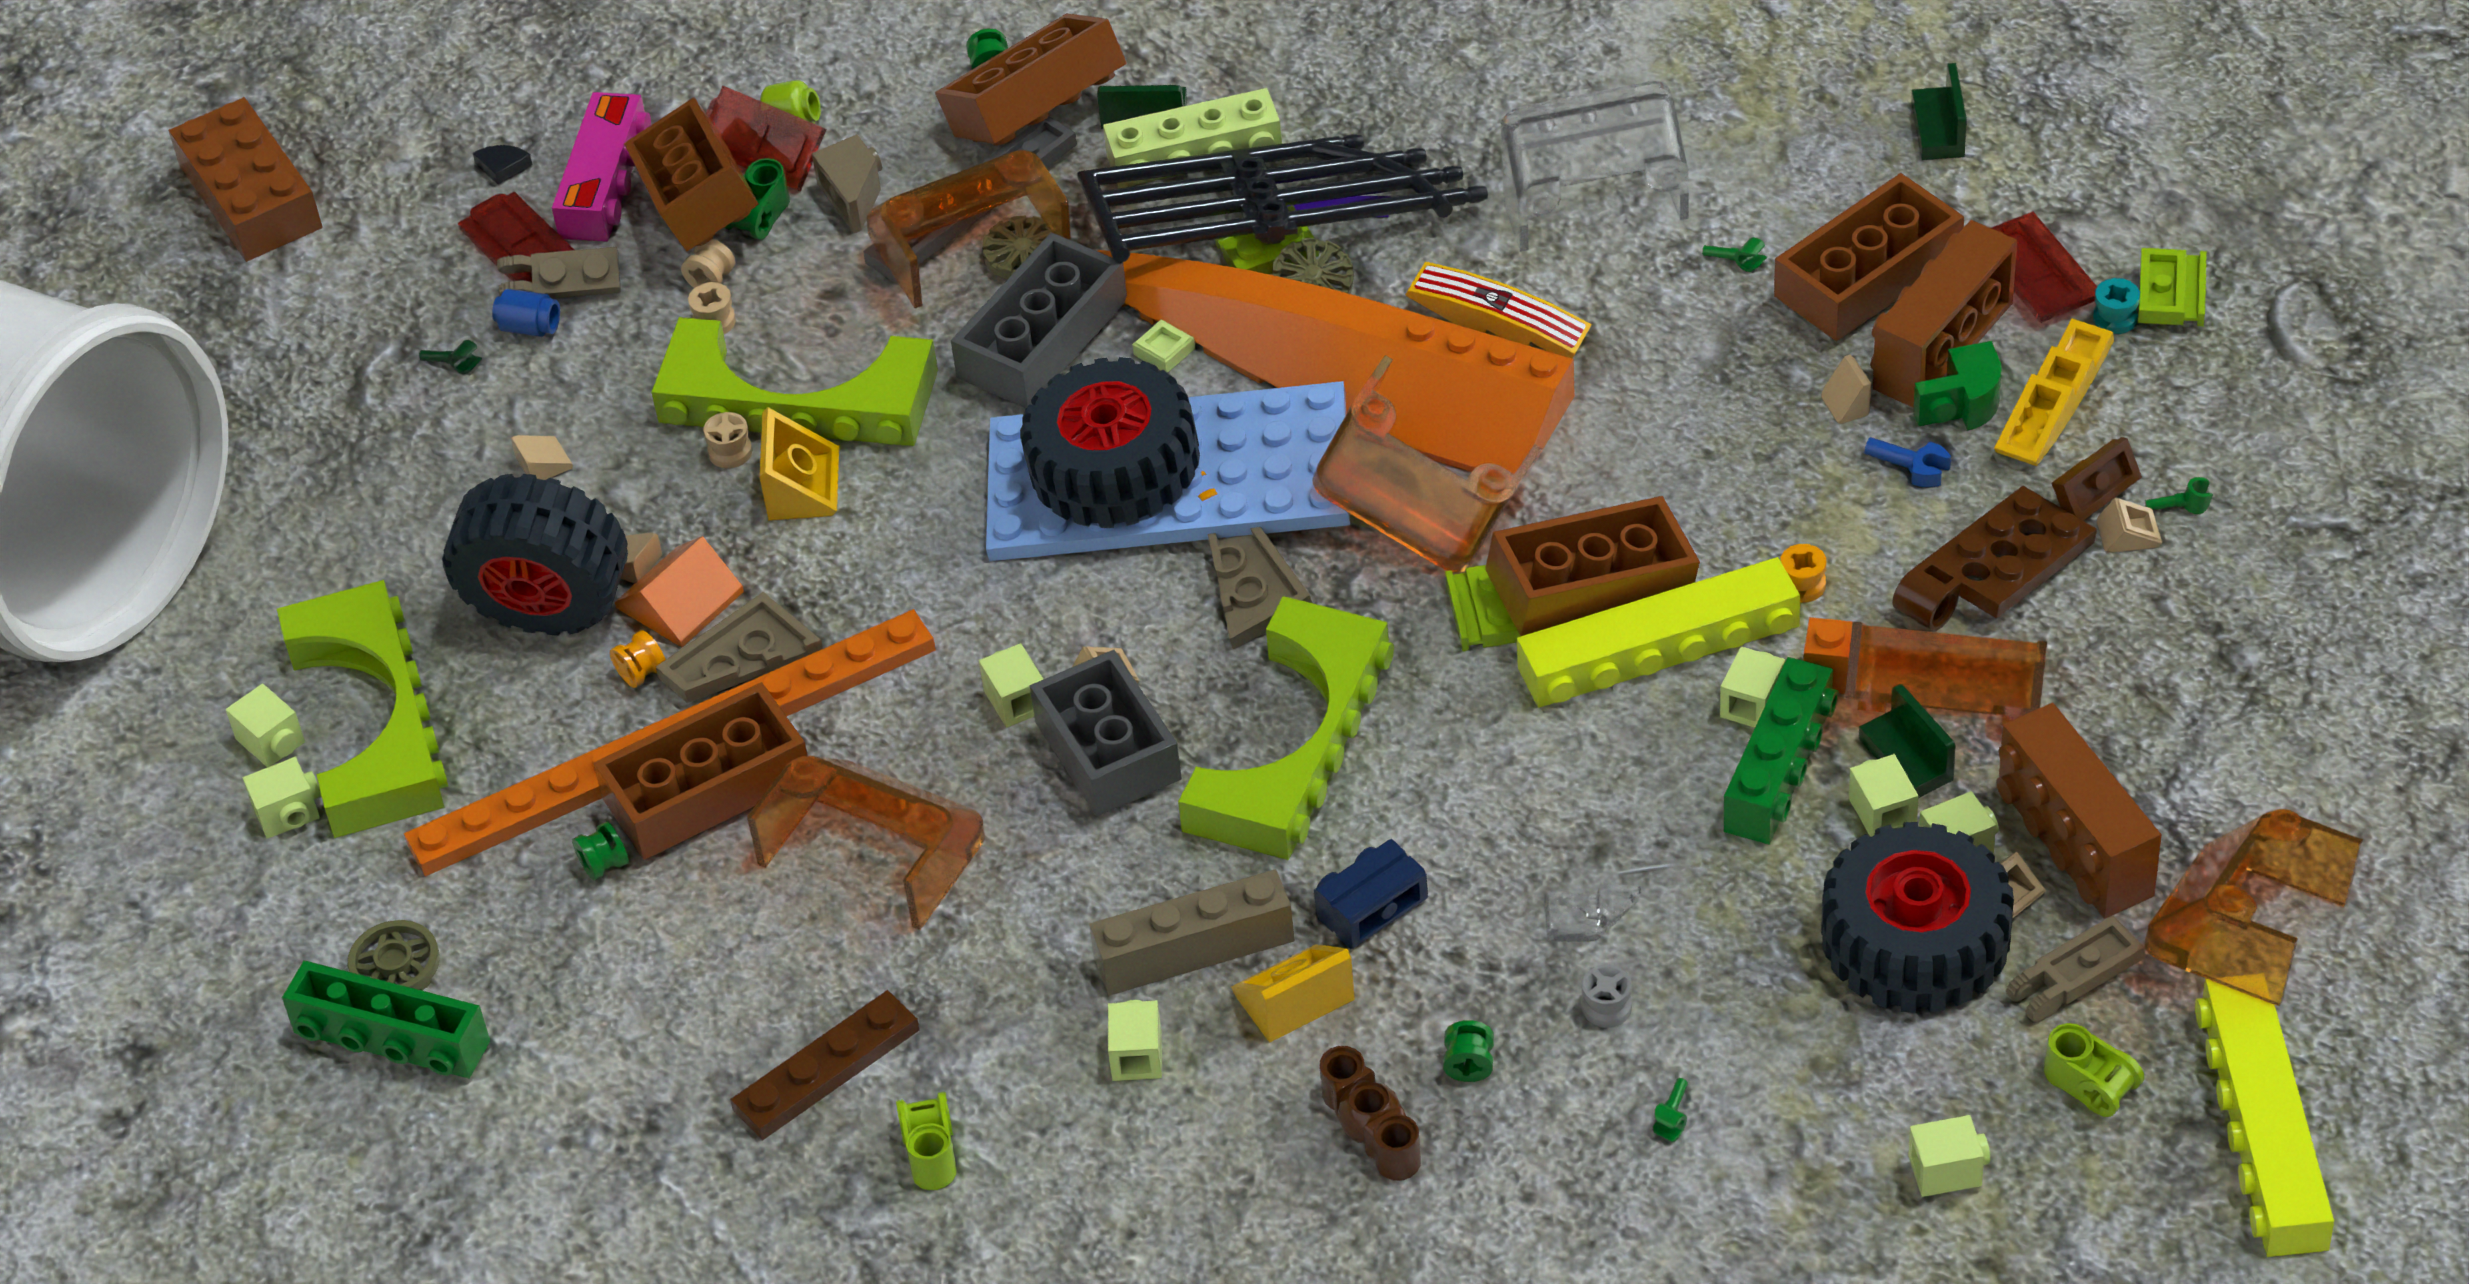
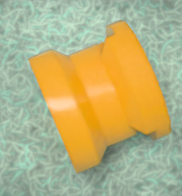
M1796 544L1784 550L1780 561L1800 594V603H1808L1821 597L1826 589V556L1824 552L1810 544Z
M640 630L632 635V640L627 645L619 644L609 652L611 661L618 674L632 688H637L643 684L645 676L648 674H657L656 666L666 660L657 642L644 630Z

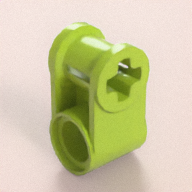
M2072 1023L2058 1025L2051 1031L2048 1037L2044 1061L2046 1079L2052 1085L2064 1090L2084 1103L2092 1112L2102 1117L2113 1116L2120 1107L2119 1101L2130 1089H2137L2145 1079L2144 1072L2135 1059L2099 1039L2085 1027Z
M939 1092L934 1099L907 1104L903 1099L896 1100L903 1144L906 1145L914 1183L926 1190L945 1188L953 1182L957 1170L951 1139L953 1130L946 1092Z

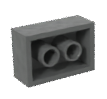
M1111 650L1029 685L1035 723L1096 817L1182 780L1176 740L1115 650Z

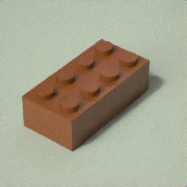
M1066 13L935 92V95L954 137L969 139L973 142L991 143L994 146H998L1014 139L1016 136L1015 131L1025 125H1035L1049 117L1048 111L1056 106L1067 105L1077 101L1082 97L1081 91L1089 86L1108 82L1114 78V71L1126 65L1127 62L1107 18Z
M245 97L227 103L218 109L168 130L180 168L246 262L323 228L312 190Z
M695 97L624 143L660 216L686 252L695 246L706 244L714 237L716 232L731 222H738L744 219L751 209L759 205L720 132Z
M1900 173L1776 257L1774 297L1837 342L1896 301L1904 287H1911L1920 277L1925 264L1930 259L1935 260L1944 250L1950 236L1953 233L1958 234L1964 228V216Z
M1970 220L1958 234L1953 233L1939 256L1935 260L1930 259L1925 264L1920 277L1912 286L1904 287L1894 306L1887 313H1881L1876 319L1872 328V337L1875 338L1874 354L1870 363V367L1873 369V390L1914 408V388L1916 382L1947 376L1948 349L1977 344L2013 304L2017 251L2016 239L1973 220Z
M1658 496L1494 531L1485 570L1520 636H1524L1695 583L1700 561L1664 497Z
M762 682L593 763L602 799L643 860L812 779L805 741Z
M2052 702L2003 724L2001 747H1999L1998 751L2000 757L1999 778L1996 780L1998 792L2005 803L2013 804L2021 814L2028 832L2033 837H2039L2049 849L2050 856L2056 867L2061 871L2065 870L2073 879L2084 902L2093 904L2102 917L2106 919L2154 897L2162 834L2056 705Z

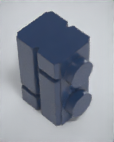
M1392 838L1377 848L1368 847L1364 849L1352 865L1340 873H1328L1320 880L1317 888L1314 889L1315 910L1318 919L1331 932L1334 931L1336 936L1350 950L1428 898L1427 874L1424 868L1411 856L1408 857L1405 850Z

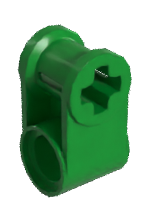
M769 158L753 162L748 166L743 175L759 205L751 209L744 219L738 222H731L724 227L725 229L731 230L734 227L750 232L753 238L762 240L769 234L775 221L788 207L790 195L783 166L777 160Z

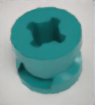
M2111 278L2101 282L2095 290L2096 306L2093 313L2095 325L2112 331L2113 334H2123L2134 329L2138 321V312L2136 310L2140 300L2138 287L2133 282L2123 278Z

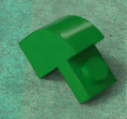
M1992 341L1948 349L1947 376L1915 383L1913 415L1918 427L1962 418L1967 431L1986 424L1993 418L2000 402L2002 366Z

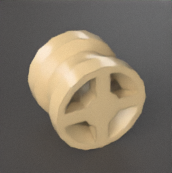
M711 239L704 245L695 246L694 255H690L682 263V275L694 288L708 282L721 284L723 281L722 276L729 274L734 268L735 257L726 245L718 240Z
M708 282L695 287L690 292L688 302L690 311L693 313L692 318L721 321L724 334L734 327L736 318L734 309L731 307L732 298L730 290L725 285Z
M724 412L714 415L705 423L703 432L708 444V455L710 461L715 466L731 469L739 467L749 460L753 450L750 438L748 437L747 422L741 415L734 412Z

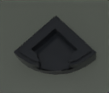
M495 145L473 152L475 164L497 184L533 165L530 154L515 146Z

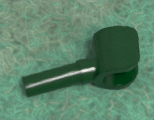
M464 340L454 351L421 350L419 353L421 361L444 362L450 364L460 374L469 373L482 360V357L472 354L477 349V345L470 340Z

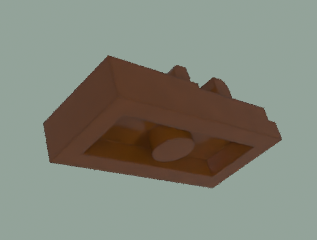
M2121 437L2119 439H2112L2051 484L2060 507L2084 521L2141 479L2142 475L2128 438Z

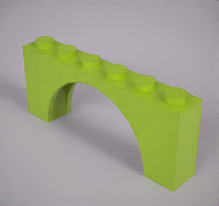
M679 317L651 393L658 423L704 427L709 418L714 415L734 412L746 420L748 431L762 433V412L769 407L823 438L915 446L938 373L933 339L890 336L880 356L866 370L849 381L829 389L811 393L783 394L770 392L746 383L728 368L725 363L727 348L721 321Z
M384 580L276 608L284 642L294 671L321 666L356 669L375 676L389 686L396 694L391 718L375 741L351 760L333 769L316 774L324 808L334 838L445 808L440 789L449 787L442 760L432 761L431 755L438 754L440 751L433 726L427 728L423 726V722L431 720L424 693L415 695L414 692L415 688L422 687L416 661L406 662L405 656L414 653L407 628L398 629L397 627L398 623L405 622L398 595L389 597Z
M1283 596L1266 628L1269 660L1292 668L1317 687L1328 705L1323 722L1315 734L1303 746L1273 763L1242 770H1214L1196 766L1178 801L1181 829L1184 833L1289 860L1296 844L1304 843L1308 835L1311 813L1314 807L1320 808L1325 800L1329 776L1331 772L1337 773L1342 765L1344 746L1348 737L1354 738L1359 730L1361 711L1365 703L1371 704L1375 697L1378 685L1377 678L1382 669L1387 670L1394 654V644L1389 642L1388 622Z

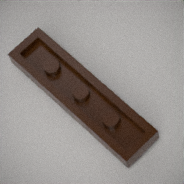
M886 990L731 1098L732 1109L763 1141L920 1031L918 1018L892 993Z

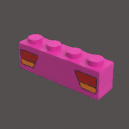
M592 92L552 205L559 239L608 242L613 226L619 224L621 219V202L624 195H629L631 173L635 166L624 143L651 126V116L649 112L644 111L641 95Z

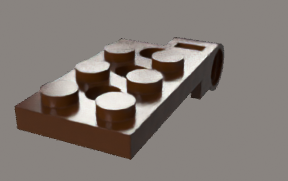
M2021 486L1910 570L1902 578L1894 592L1893 607L1931 631L1939 630L1948 622L1957 606L1959 596L1997 619L2094 544L2097 528L2027 487ZM2023 533H2032V534L2026 536V535H2024ZM1997 554H2002V555H2005V556H2001V557L1999 558V557H1996L1995 555H1997ZM1967 576H1976L1983 580L1975 581L1968 579Z

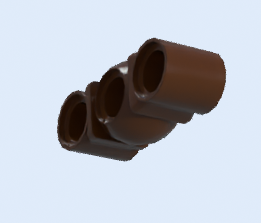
M1349 1046L1330 1048L1320 1059L1322 1098L1325 1104L1335 1110L1345 1134L1357 1143L1365 1144V1153L1368 1157L1375 1159L1376 1167L1381 1175L1393 1181L1411 1178L1418 1172L1421 1166L1419 1128L1416 1122L1406 1116L1396 1093L1384 1083L1375 1081L1374 1071L1365 1066L1364 1058L1359 1051Z

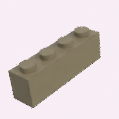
M1276 869L1089 923L1094 960L1108 996L1295 941L1291 903Z

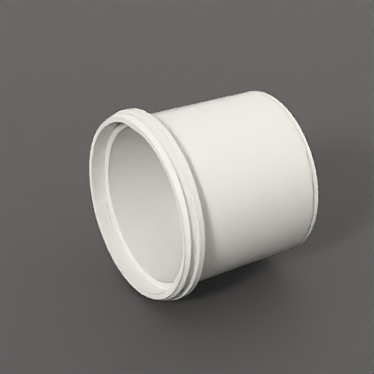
M0 280V648L7 652L35 661L72 662L95 657L118 647L144 629L170 602L187 578L206 542L219 506L227 466L228 418L225 399L215 369L201 347L177 324L153 310L132 304L118 303L100 305L88 309Z

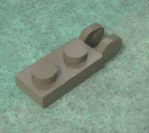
M617 247L531 254V257L514 255L497 260L499 272L507 274L532 272V282L520 280L501 283L499 285V296L502 295L505 289L548 294L550 299L621 292L619 252Z
M2110 916L2035 960V965L2013 978L2005 991L2013 1001L2020 1002L2025 997L2036 993L2040 986L2045 983L2049 989L2033 998L2025 1010L2026 1015L2035 1023L2037 1021L2040 1022L2046 1017L2048 1018L2055 1014L2063 1003L2065 1005L2069 1004L2145 959L2146 948L2114 916Z

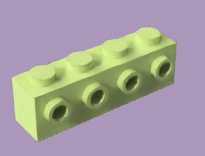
M1267 88L1103 125L1106 154L1110 167L1282 144L1280 119ZM1178 175L1122 182L1116 184L1118 189L1126 188Z

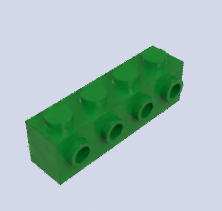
M1787 657L1724 794L1725 833L1770 845L1779 823L1786 821L1794 789L1796 786L1800 787L1802 785L1811 751H1817L1823 734L1824 722L1827 717L1831 718L1836 709L1839 691L1832 689V668Z
M305 960L282 996L294 1033L309 1041L322 1040L338 1044L356 1053L364 1051L384 1056L397 1064L410 1063L426 1067L439 1075L448 1076L452 1074L470 1079L490 1043V1037L480 1005Z

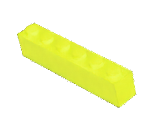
M1778 557L1517 637L1518 670L1538 708L1553 703H1561L1572 697L1598 689H1606L1620 682L1643 675H1651L1671 666L1687 661H1696L1703 656L1729 648H1737L1745 643L1774 634H1782L1790 629L1799 627L1800 594Z
M2266 971L2205 977L2203 997L2195 1000L2196 1020L2200 1029L2207 1028L2209 1039H2206L2208 1066L2210 1069H2217L2220 1078L2216 1083L2219 1108L2221 1111L2228 1110L2231 1119L2227 1124L2229 1146L2231 1152H2239L2242 1164L2238 1166L2241 1192L2243 1195H2251L2253 1206L2250 1207L2249 1217L2254 1238L2262 1237L2267 1257L2329 1251L2334 1218Z

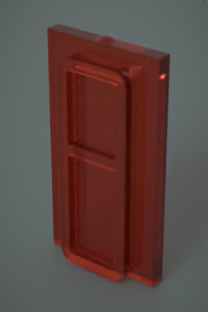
M722 85L718 97L710 102L706 114L720 132L737 165L747 169L748 166L759 159H775L783 166L787 186L801 192L813 163L812 153L818 151L827 129Z
M515 191L508 195L499 193L472 207L470 216L458 222L459 229L496 266L497 260L503 257L514 255L531 257V254L574 250ZM532 272L504 273L511 281L524 280L532 282Z
M2034 211L1991 227V229L2017 240L2014 292L2040 323L2095 302L2097 285Z

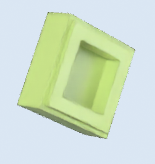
M1162 319L1132 344L1133 354L1136 357L1166 372L1171 371L1195 350L1194 337Z

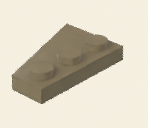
M1261 527L1250 528L1251 535L1218 539L1216 533L1208 534L1221 593L1220 596L1227 621L1229 639L1233 649L1266 632V628L1283 596L1312 603L1310 594Z
M762 592L657 665L656 670L658 678L686 703L774 671L823 649V646L818 636L766 593Z

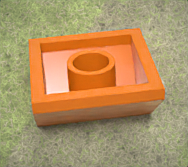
M701 536L672 550L615 601V606L618 610L683 648L736 600L744 590L742 584L706 539Z

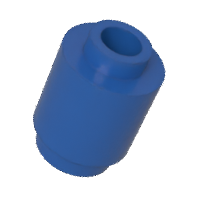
M505 289L502 295L497 296L493 303L492 317L498 323V327L502 332L543 337L546 333L553 334L557 330L560 321V304L558 300L550 299L548 294Z

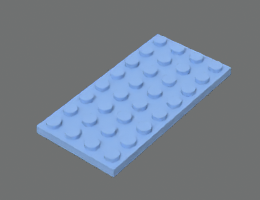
M1344 381L1188 397L1192 408L1200 452L1199 465L1195 470V477L1187 489L1182 488L1183 494L1172 505L1166 503L1163 506V511L1152 518L1149 515L1139 518V523L1126 526V522L1115 523L1114 528H1101L1098 523H1091L1090 527L1074 523L1073 517L1066 520L1053 513L1052 508L1044 506L1037 497L1036 490L1032 487L1020 439L1023 414L991 417L986 551L989 561L1209 540L1208 534L1216 533L1218 539L1251 535L1250 528L1261 527L1265 534L1350 525ZM1201 471H1204L1206 475L1202 476ZM1214 488L1217 492V495L1204 501L1198 497V495L1208 489Z

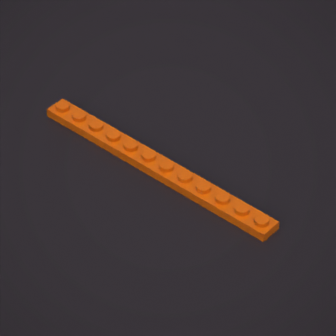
M912 609L404 833L406 843L426 877L602 799L593 765L594 762L762 682L784 714L789 716L936 651L934 638L916 611Z

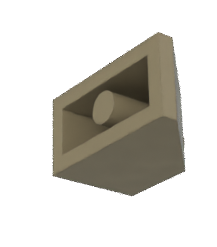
M856 134L812 153L817 185L854 234L862 231L881 191L878 172L882 170V163L877 151L873 147L867 148Z

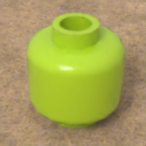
M792 80L765 87L761 93L760 101L755 105V114L759 125L765 126L770 135L776 138H784L811 131L815 121L820 118L821 107L819 97L813 88H809L800 80Z

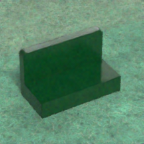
M1947 63L1946 87L1912 89L1911 104L1922 160L1965 157L1967 117L1957 65L1956 63Z
M1180 85L1099 86L1097 90L1101 129H1103L1104 124L1187 106L1186 87H1181Z
M1900 683L1892 687L1891 711L1859 726V740L1876 759L1895 754L1916 790L1918 798L1954 780L1956 745L1903 684Z

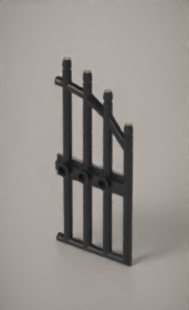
M1357 134L1344 135L1343 138L1335 136L1084 170L1077 173L1079 183L1111 255L1118 263L1128 260L1130 256L1129 251L1248 234H1253L1255 239H1259L1262 243L1277 244L1285 240V235L1298 234L1299 227L1433 209L1439 217L1445 218L1452 213V206L1464 205L1466 202L1470 204L1479 203L1488 199L1486 186H1470L1467 189L1462 187L1441 191L1434 187V185H1440L1442 182L1448 184L1462 180V167L1447 166L1443 167V169L1433 168L1415 171L1404 165L1413 166L1426 162L1427 155L1425 149L1412 148L1407 149L1405 152L1402 150L1383 153L1358 150L1364 147V140L1362 135ZM1306 157L1326 159L1324 161L1267 168L1265 164ZM1221 169L1223 172L1222 175L1104 191L1100 187V185ZM1369 171L1383 174L1382 176L1280 190L1276 186V184ZM1412 189L1417 193L1289 211L1287 208L1289 205ZM1230 190L1234 195L1119 212H1111L1110 207ZM1242 212L1245 217L1129 234H1121L1119 230L1122 228Z

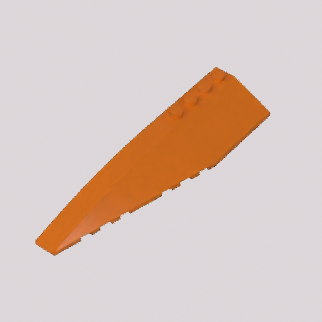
M1098 250V251H1097V252H1100V253H1102V254H1104V255H1107V256H1109V257H1112L1110 251H1107V250ZM1130 253L1128 260L1123 262L1127 297L1121 307L1129 305L1138 310L1140 318L1152 325L1161 319L1194 337L1195 343L1203 346L1205 354L1259 384L1266 381L1277 388L1344 381L1347 432L1363 440L1518 487L1522 486L1575 396L1574 359L1367 298L1251 270L1139 253Z

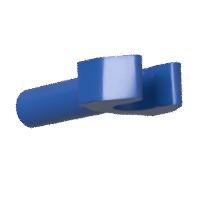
M1870 437L1864 450L1866 455L1908 468L1912 474L1911 483L1919 487L1941 486L1942 471L1939 469L1950 470L1951 455L1941 445L1933 442H1928L1926 446L1918 451H1912Z

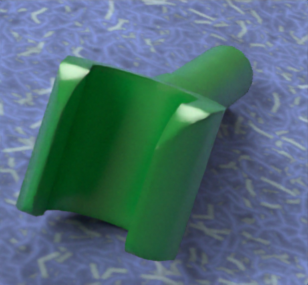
M1755 237L1750 238L1741 248L1704 245L1702 250L1703 256L1735 261L1746 272L1756 270L1767 259V256L1758 254L1765 247V243Z
M2194 477L2188 482L2185 493L2145 500V507L2153 510L2184 507L2190 513L2202 514L2208 509L2213 497L2212 493H2206L2210 482L2203 477Z
M1683 1078L1676 1080L1669 1099L1665 1104L1659 1103L1654 1113L1657 1121L1653 1125V1132L1671 1142L1678 1140L1687 1123V1116L1678 1111L1688 1086V1082Z

